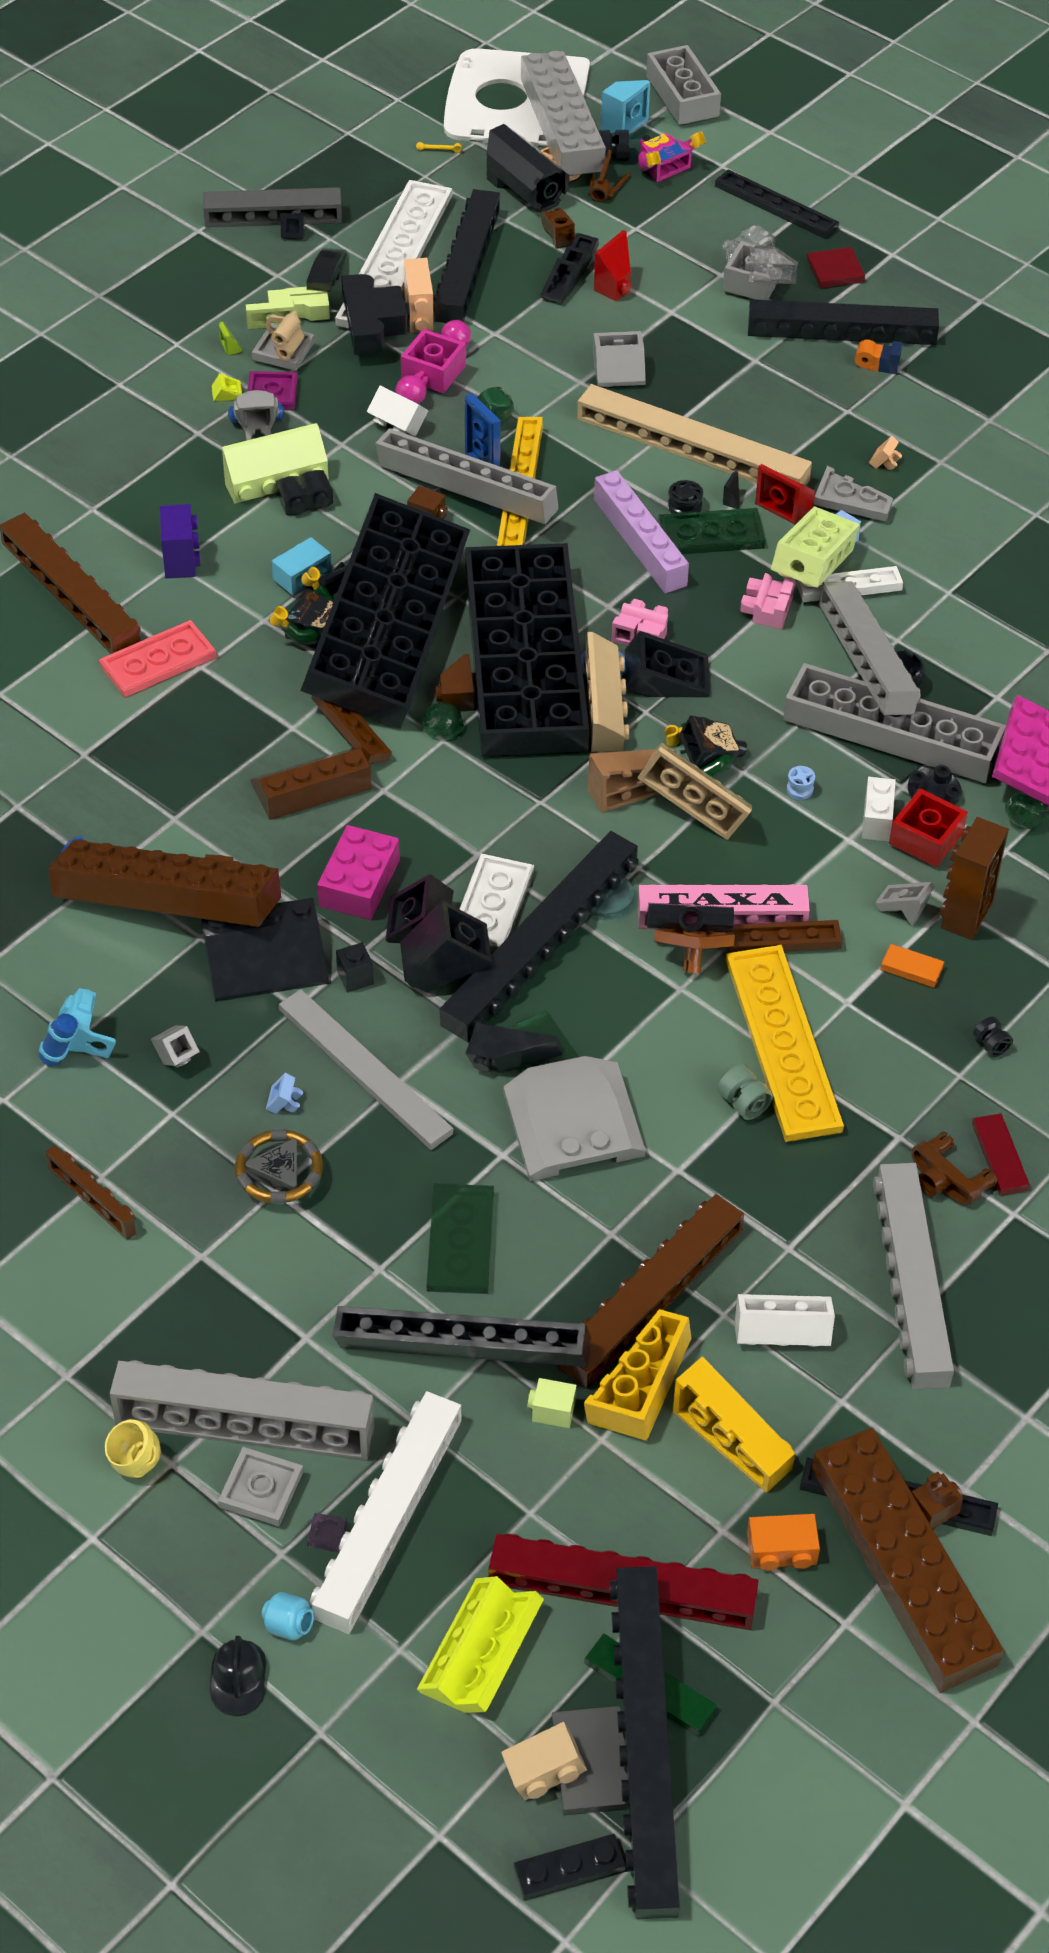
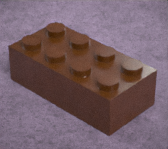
M976 817L972 826H966L962 834L961 845H955L950 860L954 863L949 868L947 879L950 882H948L943 897L947 900L944 901L940 910V916L943 917L942 929L973 940L994 903L1009 828L980 817Z

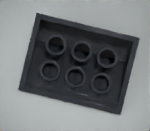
M313 898L277 903L259 927L201 918L215 1002L329 984Z

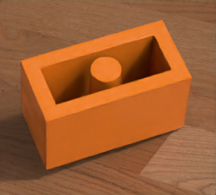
M815 1514L749 1517L747 1538L751 1569L761 1568L762 1570L769 1571L778 1567L788 1566L804 1569L811 1565H817L820 1547Z

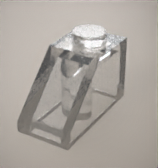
M750 245L749 282L796 284L798 267L796 260L774 246Z

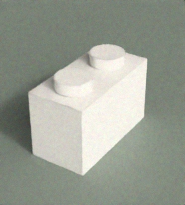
M379 386L367 412L375 416L374 422L384 427L390 424L394 426L393 430L416 437L428 410L397 393Z
M868 777L862 839L889 842L893 820L896 779Z

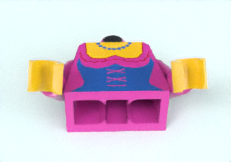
M703 132L692 134L690 136L691 139L686 142L677 140L669 134H662L655 138L649 135L643 136L640 140L641 152L638 155L639 169L643 172L647 171L658 182L691 168L692 151L706 143Z

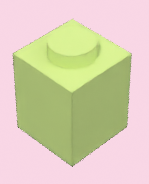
M539 1378L536 1390H530L527 1408L532 1409V1422L570 1429L576 1403L577 1385Z

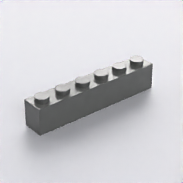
M340 187L203 192L205 227L281 225V213L305 214V224L342 223Z

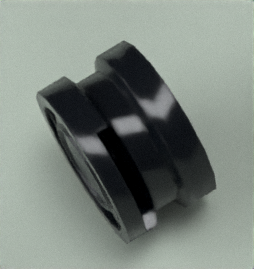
M680 480L673 483L668 492V506L672 515L684 519L697 516L703 506L704 492L702 487L690 480Z

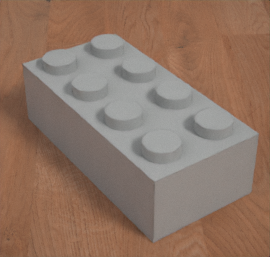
M688 45L647 53L646 76L679 125L699 120H708L720 115L721 93Z

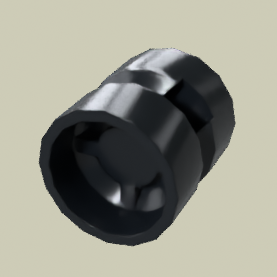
M598 130L606 147L605 157L608 150H612L611 156H614L616 160L629 159V130H616L614 133H611L610 130Z

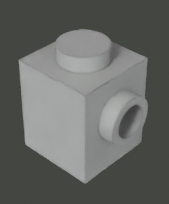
M175 1025L151 1038L163 1065H172L175 1068L180 1067L191 1061L190 1057L200 1052L187 1026Z

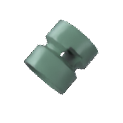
M741 1064L730 1069L722 1077L717 1090L729 1103L733 1104L734 1109L745 1120H751L761 1115L769 1107L773 1100V1094L761 1081H757L756 1075L746 1065Z

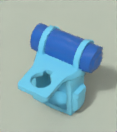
M79 988L73 995L66 998L58 1018L49 1023L48 1034L44 1042L41 1041L39 1058L43 1063L49 1066H56L66 1057L68 1051L85 1052L109 1058L116 1039L89 1030L96 997L95 992ZM98 1041L104 1043L106 1047L99 1049L93 1047L90 1043Z

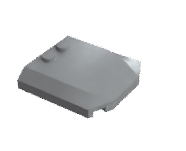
M582 1056L530 1067L503 1087L504 1097L529 1182L558 1176L560 1169L615 1158L617 1163L645 1157L646 1150L618 1062Z

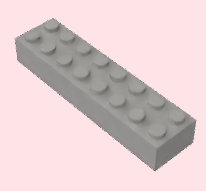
M551 51L550 53L542 54L531 53L521 56V81L555 163L569 175L601 172L605 160L606 147L564 51Z
M803 663L785 698L783 720L928 766L945 765L949 767L951 773L983 783L987 782L997 760L1006 727L1004 724L920 699V702L916 704L914 714L883 715L864 681Z
M136 1360L129 1362L118 1361L110 1390L115 1426L129 1419L141 1420L147 1423L153 1432L368 1461L375 1428L373 1395L359 1390L349 1392L335 1390L328 1386L312 1387L304 1386L298 1382H274L262 1377L252 1379L239 1377L232 1373L222 1375L208 1373L202 1369L185 1370L171 1365H148Z

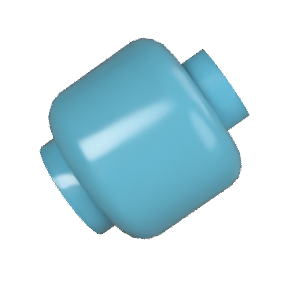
M278 1592L270 1600L266 1601L262 1608L264 1625L271 1635L288 1640H297L307 1634L312 1627L314 1613L310 1603L304 1597L287 1592Z

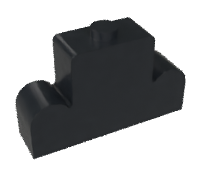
M367 274L341 276L342 297L354 355L380 352L385 345V336L407 334V317H410L409 303L404 302L400 286L375 288L373 277Z

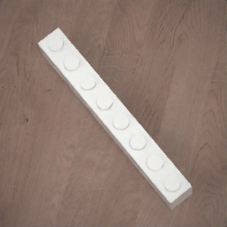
M428 1391L424 1394L421 1402H415L410 1413L411 1421L407 1427L403 1426L399 1431L396 1440L397 1447L393 1453L389 1452L385 1457L382 1466L383 1473L379 1479L375 1478L370 1485L368 1501L365 1506L361 1504L356 1511L354 1527L351 1532L346 1531L339 1545L340 1553L336 1560L332 1558L329 1561L324 1574L325 1581L321 1587L317 1586L311 1595L310 1605L312 1606L315 1621L350 1634L461 1423V1404Z

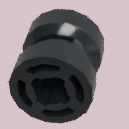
M994 1016L982 1020L973 1030L974 1037L978 1042L985 1045L984 1049L990 1057L1002 1055L1013 1044L1011 1035L1001 1029V1023Z

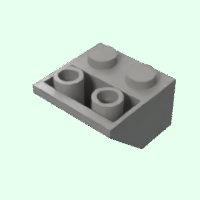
M642 332L594 333L593 360L597 386L645 385Z

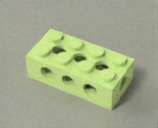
M814 506L777 543L771 570L778 572L783 577L799 580L806 586L818 588L853 551L860 524Z

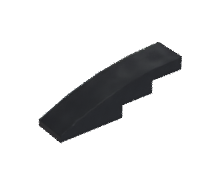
M581 233L576 234L571 246L567 245L562 258L557 259L540 294L541 298L561 304L566 300L588 267L599 245L598 238Z
M323 248L311 267L306 281L307 290L330 292L331 287L335 286L336 280L340 278L347 250Z

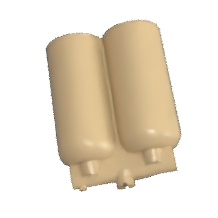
M292 311L291 314H287L285 317L270 316L265 322L267 330L272 334L271 339L273 343L278 346L276 348V355L284 361L292 357L304 339L300 326L301 320L298 318L296 311ZM272 321L280 323L276 330L271 326Z

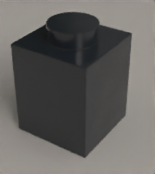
M363 942L336 950L337 973L347 993L374 984L373 962Z

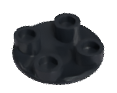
M945 765L913 771L907 785L911 798L921 788L953 805L958 803L962 792L959 781L951 774L949 767Z

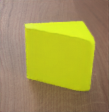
M219 373L212 384L213 401L237 400V396L242 395L241 381Z

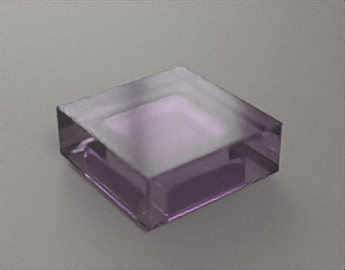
M315 1513L307 1539V1547L339 1553V1545L345 1534L347 1519Z

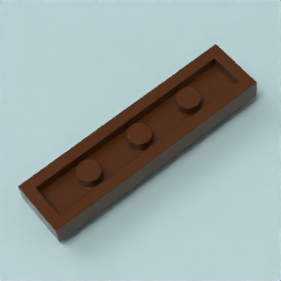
M315 696L311 697L354 748H361L368 763L389 761L392 751L357 712Z
M838 920L735 924L733 932H725L735 935L734 946H727L728 953L782 945L783 951L841 949L842 945Z
M55 1145L45 1152L49 1170L122 1237L128 1240L136 1234L134 1223L136 1217L133 1211L127 1205L122 1206L119 1204L107 1187L102 1188L98 1185L94 1176L87 1169L82 1170L77 1166L70 1153H63Z

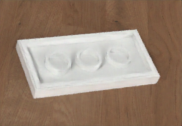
M481 853L460 910L487 923L490 950L494 952L512 933L534 873V865Z

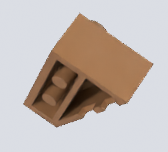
M656 749L589 754L588 792L601 813L660 794L637 778Z

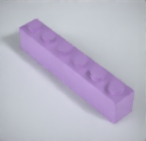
M616 470L595 477L594 501L662 591L668 593L687 586L689 563L620 473Z

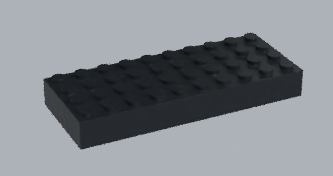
M375 493L300 691L401 729L470 529Z
M568 543L465 547V571L481 756L588 751L589 723Z

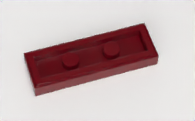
M1002 1113L973 1118L972 1126L987 1165L991 1170L990 1172H993L997 1177L996 1188L999 1196L1028 1191L1030 1184Z

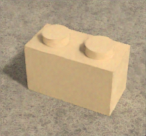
M564 1722L501 1752L513 1784L524 1801L529 1798H539L546 1794L548 1789L560 1783H570L576 1780L579 1774L587 1771L574 1736Z

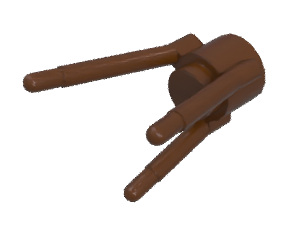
M612 150L607 152L599 179L595 181V173L591 174L588 195L596 202H604L606 199L611 200L614 193L631 176L630 173H627L612 189L610 188V183L605 179V174Z

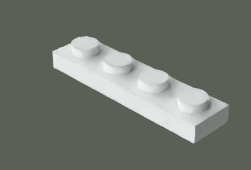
M897 566L834 573L824 580V582L852 581L861 595L901 591L903 588V581ZM797 580V588L802 601H819L823 583L817 588L806 586Z

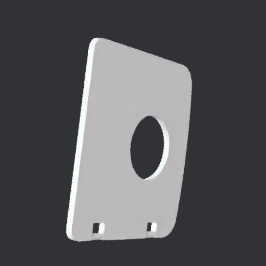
M470 49L463 52L456 64L448 90L444 115V133L454 140H473L488 143L489 130L505 124L524 137L533 146L549 147L547 141H540V139H546L528 95L523 104L507 110L485 107L476 99V94L479 90L488 85L498 83L517 86L526 93L521 81V56L531 53L490 49ZM566 56L584 97L590 61L584 57Z

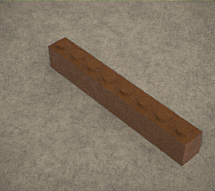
M24 512L0 524L2 544L110 654L140 642L139 632H141V628L136 619H131L126 614L124 608L120 604H116L111 599L110 594L105 589L102 590L97 585L95 579L91 575L88 576L83 571L81 565L77 561L74 562L69 557L67 551L63 547L60 548L55 543L53 537L41 529L35 519L32 520Z
M717 1194L708 1202L703 1201L696 1209L695 1215L689 1221L684 1220L677 1228L676 1234L670 1240L665 1239L658 1247L657 1253L651 1259H645L640 1264L637 1273L631 1279L626 1278L619 1286L617 1293L611 1299L606 1298L599 1306L598 1312L591 1319L587 1318L581 1323L586 1324L591 1335L588 1367L558 1365V1369L585 1389H588L636 1340V1337L659 1309L665 1310L743 1230L745 1213Z

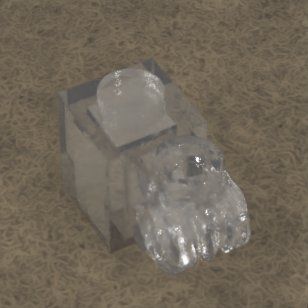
M755 224L742 231L740 236L734 240L730 238L724 242L722 249L726 252V261L730 260L741 241L774 250L776 237L758 224Z

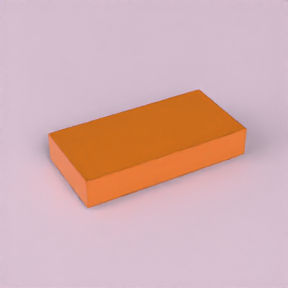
M890 944L881 963L880 970L934 988L944 967V961Z

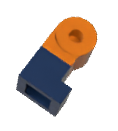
M863 340L858 345L854 358L855 363L864 369L897 374L903 342L893 341L892 346L876 344L871 340Z

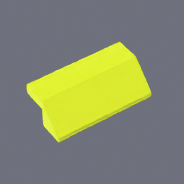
M497 1576L476 1578L417 1690L421 1694L463 1713L486 1712L544 1598L536 1591L514 1593Z

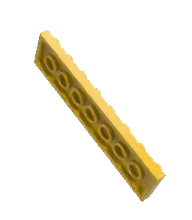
M782 945L727 953L726 963L767 1088L773 1094L772 1103L785 1142L842 1133L844 1124Z

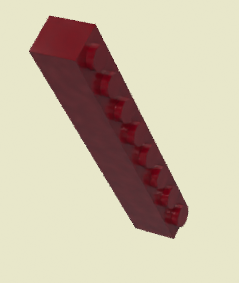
M496 1534L488 1568V1577L497 1576L511 1589L528 1592L536 1591L539 1594L617 1607V1600H610V1580H616V1568L657 1566L660 1615L750 1631L759 1579L751 1578L742 1573L734 1575L719 1573L712 1568L696 1569L685 1567V1565L678 1562H656L644 1556L627 1557L619 1555L614 1551L599 1552L587 1550L580 1545H558L546 1539L537 1541L524 1539L516 1534Z

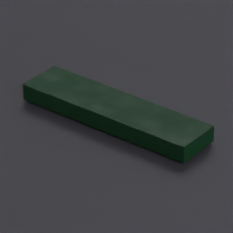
M603 1633L585 1657L584 1664L615 1683V1678H621V1666H614L613 1645H619V1642ZM664 1672L667 1717L699 1736L715 1713L717 1704Z

